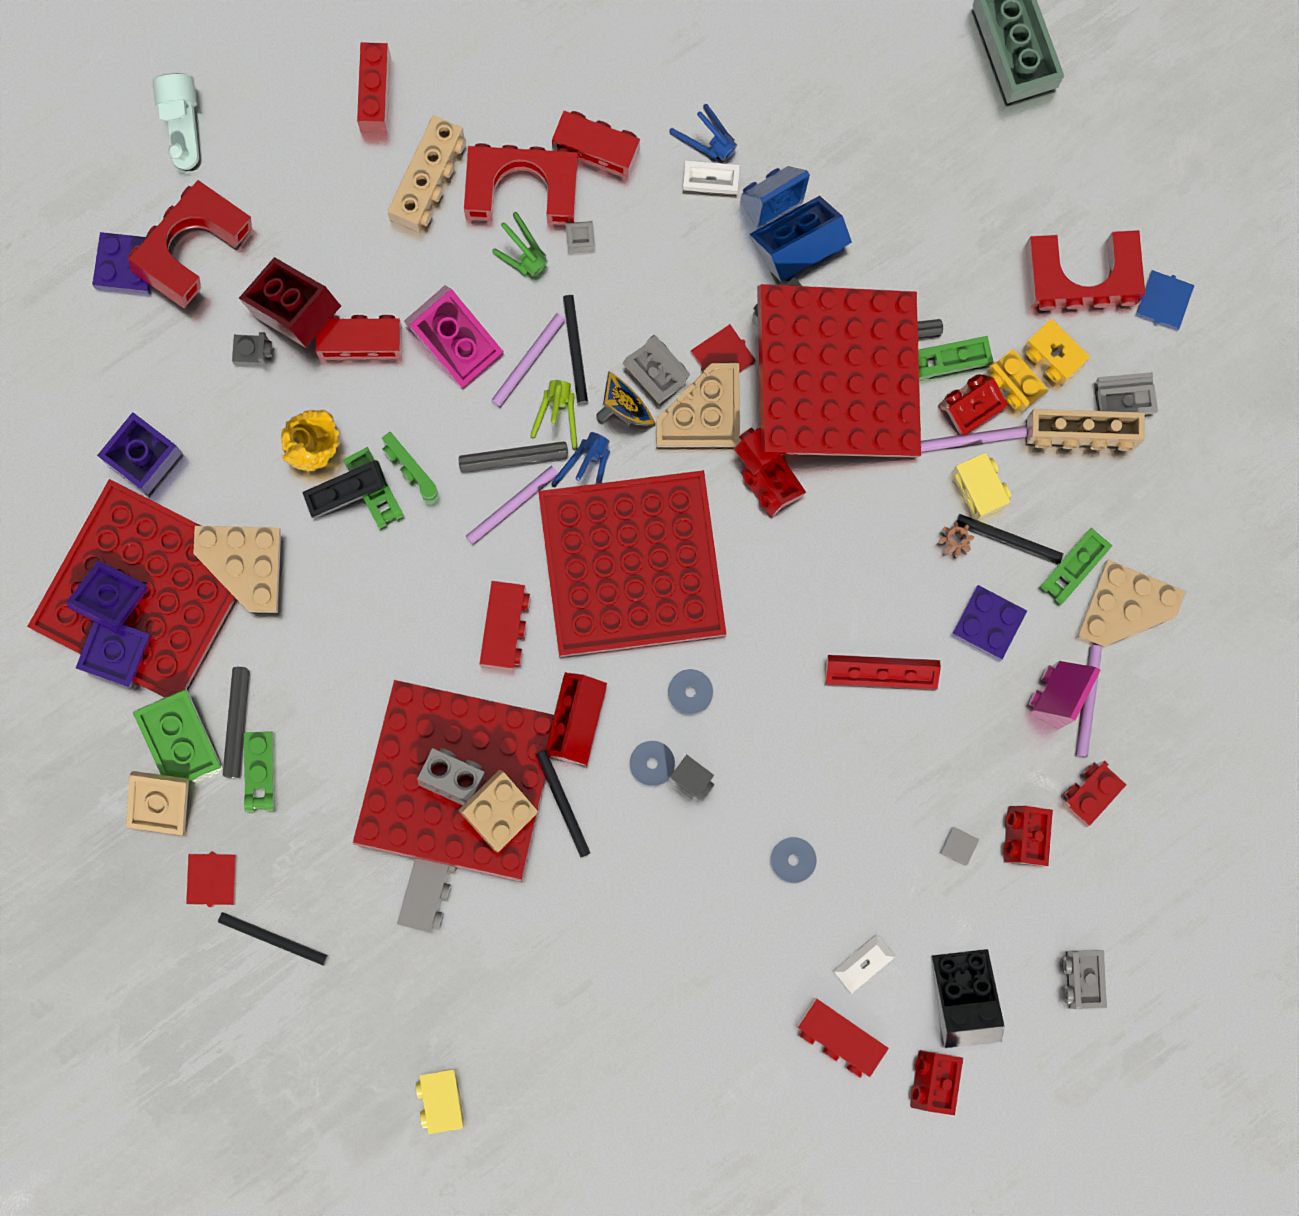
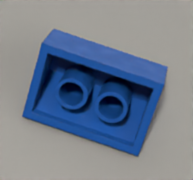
M820 195L749 234L767 267L781 282L794 277L796 273L809 266L816 265L821 259L841 251L845 246L852 243L843 216Z

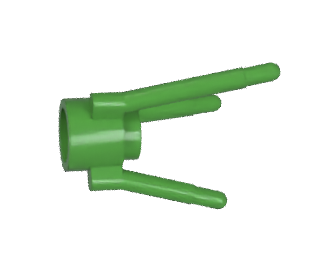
M514 212L513 216L532 248H528L513 230L503 222L501 227L524 252L519 257L522 263L496 248L492 252L517 268L524 276L529 272L533 277L548 263L545 258L546 254L540 249L519 214Z

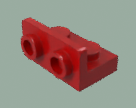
M984 374L971 377L967 381L966 386L960 390L956 389L949 392L944 397L945 400L939 403L940 408L949 414L958 433L963 436L1008 406L994 378Z
M782 457L755 475L751 473L747 466L741 471L746 484L750 486L759 499L761 506L766 509L770 516L776 515L782 507L802 498L806 494L805 489Z
M1105 760L1098 764L1093 762L1083 773L1086 778L1079 785L1075 782L1064 794L1067 799L1062 804L1087 827L1098 818L1127 785L1107 767L1109 764Z
M1032 806L1008 807L1004 862L1049 866L1053 810Z
M920 1050L915 1063L916 1073L914 1086L911 1091V1108L955 1116L963 1057Z

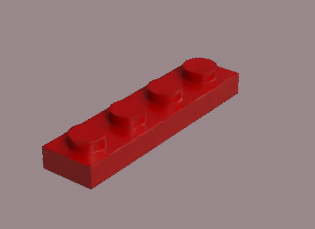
M827 655L825 684L938 689L941 664L940 660Z

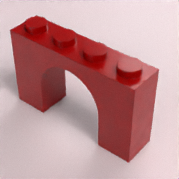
M485 143L468 146L464 198L465 218L493 219L494 192L500 178L507 172L515 169H528L539 174L548 187L547 223H574L578 152H573L568 148L548 151L538 146L530 147L529 149H518L514 145H504L502 148H496Z
M199 180L192 187L188 186L181 194L180 201L175 206L172 205L166 210L163 220L159 225H154L150 228L145 241L140 246L136 245L128 257L131 272L183 308L201 289L200 277L179 263L169 253L168 249L173 238L186 229L202 228L214 233L236 248L252 230L250 215Z
M1139 230L1116 231L1110 234L1107 239L1109 274L1104 282L1095 286L1078 285L1069 280L1064 274L1060 265L1058 235L1030 236L1025 244L1031 308L1039 307L1041 311L1053 310L1056 306H1066L1067 309H1079L1083 305L1094 304L1096 308L1110 306V303L1133 306L1138 304L1146 294Z

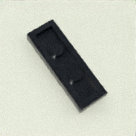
M374 460L302 493L311 518H317L384 489L388 485L379 461Z

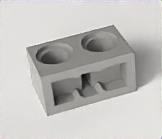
M432 748L417 778L418 785L464 805L481 788L484 782L485 772L481 770L482 766L470 760H466L464 763L455 759L456 755L449 750L441 748L438 751ZM442 764L448 770L444 775L436 776L432 773L434 766ZM463 776H469L474 782L470 787L463 788L459 786L458 780Z

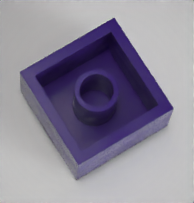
M132 412L97 456L148 496L179 458L182 451L177 445Z

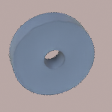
M687 669L677 673L672 678L668 687V698L675 710L685 715H696L703 712L709 706L713 697V686L710 679L704 673L694 669ZM692 687L695 689L696 694L693 697H688L685 694V690Z
M658 741L641 743L634 749L630 757V771L633 777L640 784L649 787L660 786L667 782L675 768V759L672 751L665 744ZM655 759L658 765L656 768L650 769L647 766V761Z
M790 837L782 840L774 847L770 862L773 872L779 879L787 883H799L812 875L816 867L817 858L813 847L807 841L797 837ZM790 855L798 857L799 862L796 866L789 864L788 858Z

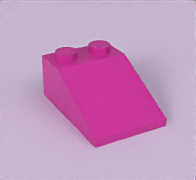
M446 285L404 320V323L462 388L504 352L456 293Z
M1058 661L1053 666L1048 665L1041 680L1045 681L1041 691L1036 689L1030 699L1029 705L1032 708L1029 714L1058 729L1074 722L1101 669L1064 661Z

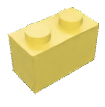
M986 452L957 465L952 471L976 520L1006 508L1011 502L1009 499L1011 498L1010 490L1005 482L1001 483L997 475L999 473L998 466L993 458L989 459Z
M456 1068L421 1074L419 1076L420 1081L416 1082V1092L418 1099H423L425 1110L420 1111L422 1128H428V1134L464 1128L465 1124Z

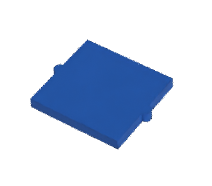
M1152 270L1145 287L1146 294L1140 301L1136 315L1154 321L1155 325L1163 324L1179 330L1195 285L1176 279L1175 275L1168 276Z

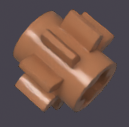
M954 521L951 530L944 526L942 532L946 536L938 540V543L944 544L946 547L944 554L951 551L958 558L961 549L965 552L971 550L967 542L972 541L975 537L968 535V525L964 528L958 527L957 521ZM954 534H956L958 539H962L959 545H956L954 540H950Z

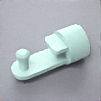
M181 73L158 76L152 81L155 108L159 110L160 119L168 121L170 138L168 153L172 157L175 166L183 170L192 169L199 160L194 107L197 105L194 78Z

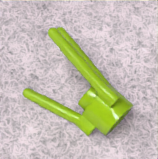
M551 380L549 382L548 390H544L543 401L530 436L532 438L536 436L548 402L553 406L551 413L552 424L556 423L559 407H565L567 403L572 448L575 450L578 447L573 404L575 394L570 392L571 384L562 380Z

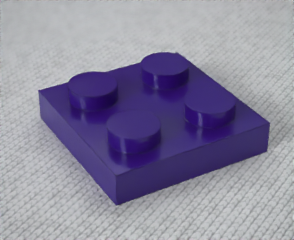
M100 232L92 282L93 287L149 294L150 284L131 272L128 260L131 250L136 245L140 246L146 237Z
M98 560L67 600V608L117 633L148 591L147 585Z
M977 585L951 635L1001 661L1027 610Z
M94 621L77 662L76 669L131 688L152 635L126 625H122L116 633Z

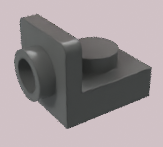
M259 332V336L234 334L233 364L267 366V357H272V341H268L269 339L265 332Z

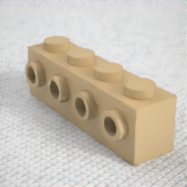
M432 116L388 208L389 220L419 233L423 225L427 226L433 213L430 209L434 201L438 202L443 194L444 187L442 184L445 178H450L455 167L453 161L456 154H461L465 147L466 139L464 138L462 127L437 116Z
M1033 409L1027 416V444H1035L1036 448H1050L1052 444L1063 445L1064 449H1077L1080 445H1087L1092 450H1105L1107 446H1117L1120 451H1132L1145 440V413Z

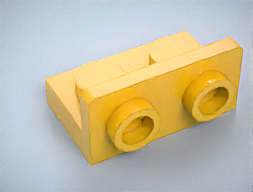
M1014 349L999 361L990 365L987 370L988 376L993 377L998 387L1007 395L1006 400L1014 409H1019L1022 413L1049 391Z

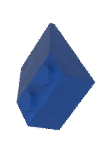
M787 166L782 170L776 168L768 173L766 179L758 184L753 182L743 189L740 203L757 229L804 201L810 174L807 170Z

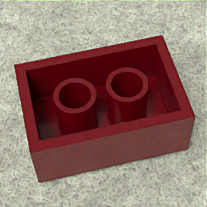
M275 257L239 297L240 301L254 317L305 348L341 307L340 303L326 286Z

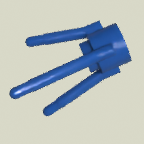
M704 104L703 107L716 127L702 112L699 111L697 115L714 134V137L709 142L712 146L711 149L682 132L670 128V133L705 152L713 160L719 157L724 161L738 146L734 142L735 139L727 132L708 104Z
M590 432L587 440L582 439L578 449L560 470L551 485L555 487L582 452L586 457L576 475V480H581L591 460L598 461L600 457L596 484L602 483L606 461L610 454V451L607 449L610 441L598 433Z

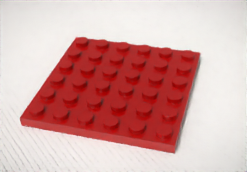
M769 284L757 286L761 454L920 457L921 422L917 292Z
M704 470L538 491L559 657L727 635Z
M109 479L27 627L81 654L94 621L67 608V600L98 560L146 584L148 591L123 625L152 635L134 682L165 698L188 688L236 598L193 554L195 526L201 525Z
M394 680L353 845L522 882L537 814L499 852H496L458 811L463 805L419 786L417 778L432 748L438 751L443 748L456 755L455 759L464 763L466 760H470L482 766L481 770L485 772L482 786L498 770L503 771L538 811L546 777L535 753L546 749L554 714ZM438 764L433 767L432 773L436 776H442L447 772L448 768ZM463 776L458 780L459 786L463 788L470 787L474 782L469 776Z

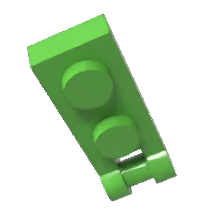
M988 336L919 349V380L992 365L994 361ZM934 357L936 365L928 367L927 359Z
M391 431L382 437L385 445L382 448L384 453L392 462L395 459L403 466L400 469L401 473L409 482L416 481L420 486L422 498L426 502L436 501L438 490L434 482Z
M366 447L343 459L348 470L351 471L374 461V458L369 448ZM389 486L363 497L379 529L386 526V522L393 518L398 520L404 516ZM387 501L390 508L380 513L377 506Z
M1090 528L1040 587L1046 592L1049 590L1056 596L1055 600L1062 605L1113 545L1093 528ZM1060 576L1068 582L1064 589L1056 583Z
M273 731L244 732L245 812H254L255 809L265 808V811L275 810ZM255 789H265L264 797H255Z

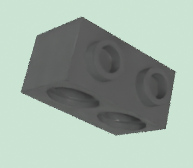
M687 754L668 780L670 784L694 802L698 797L704 800L715 785L711 782L714 774Z

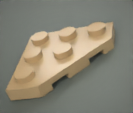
M711 363L657 417V447H736L739 444V363Z
M195 526L193 554L247 611L278 613L281 529L274 527Z
M1107 560L1076 638L1093 645L1102 646L1103 648L1169 621L1177 616L1186 591Z

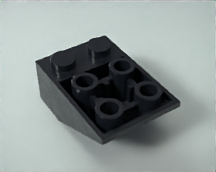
M988 949L932 955L939 1021L944 1047L953 1048L1002 1042L1005 1026Z

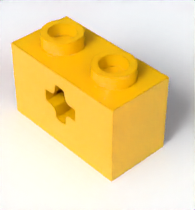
M1052 318L1023 347L1029 359L1034 363L1039 362L1046 369V375L1053 382H1059L1062 386L1090 358ZM1051 352H1059V355L1055 357L1051 356Z

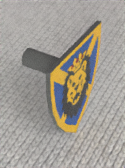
M609 371L603 401L604 407L596 414L597 418L604 422L614 413L628 425L631 423L642 426L655 425L656 423L640 397L624 381Z

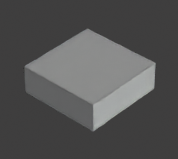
M593 221L565 223L568 252L595 250Z
M952 827L940 853L964 865H968L979 839L956 827Z

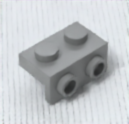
M656 335L651 336L644 346L626 357L623 365L658 404L681 389L690 376L685 366L675 358Z
M1104 950L1067 951L1068 957H1064V972L1069 974V986L1065 987L1066 1002L1070 1003L1071 1009L1107 1008Z

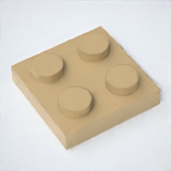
M498 770L458 810L496 852H499L538 813L536 808L501 770Z
M132 771L129 775L126 828L183 835L186 827L189 779Z

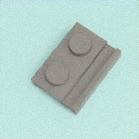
M1153 372L1098 377L1096 384L1098 385L1100 411L1145 413V415L1156 414L1158 408L1155 385L1152 378Z

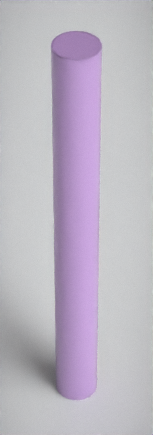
M555 314L491 399L494 404L499 407L565 321L560 314Z
M1025 425L970 433L964 436L957 435L921 441V452L1026 437L1028 434L1027 427Z
M552 466L547 468L469 532L466 538L471 544H474L558 475L557 471Z
M1091 645L1088 666L1100 668L1102 646ZM1098 677L1083 704L1076 755L1079 757H1088Z

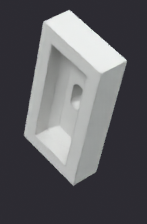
M685 160L683 190L737 195L740 165ZM711 178L715 179L716 181H707L706 179Z
M875 935L833 970V973L852 994L893 960L895 956L880 937ZM866 959L869 960V964L862 969L860 964Z

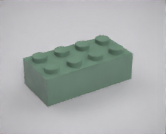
M974 0L972 6L1007 103L1058 88L1064 78V73L1037 0Z

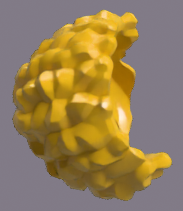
M309 410L286 421V427L281 432L282 449L285 453L282 456V460L294 468L306 471H315L326 466L340 444L338 438L339 430L335 429L333 416L326 410Z

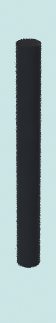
M574 295L563 296L577 404L588 403Z
M960 513L956 519L958 525L962 527L968 525L970 530L1059 564L1063 558L1064 553Z
M546 749L535 753L579 856L584 857L591 852Z
M224 912L221 913L218 919V923L322 966H324L328 955Z

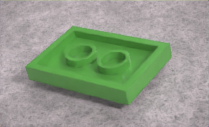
M187 688L132 712L161 775L187 778L190 781L221 767Z

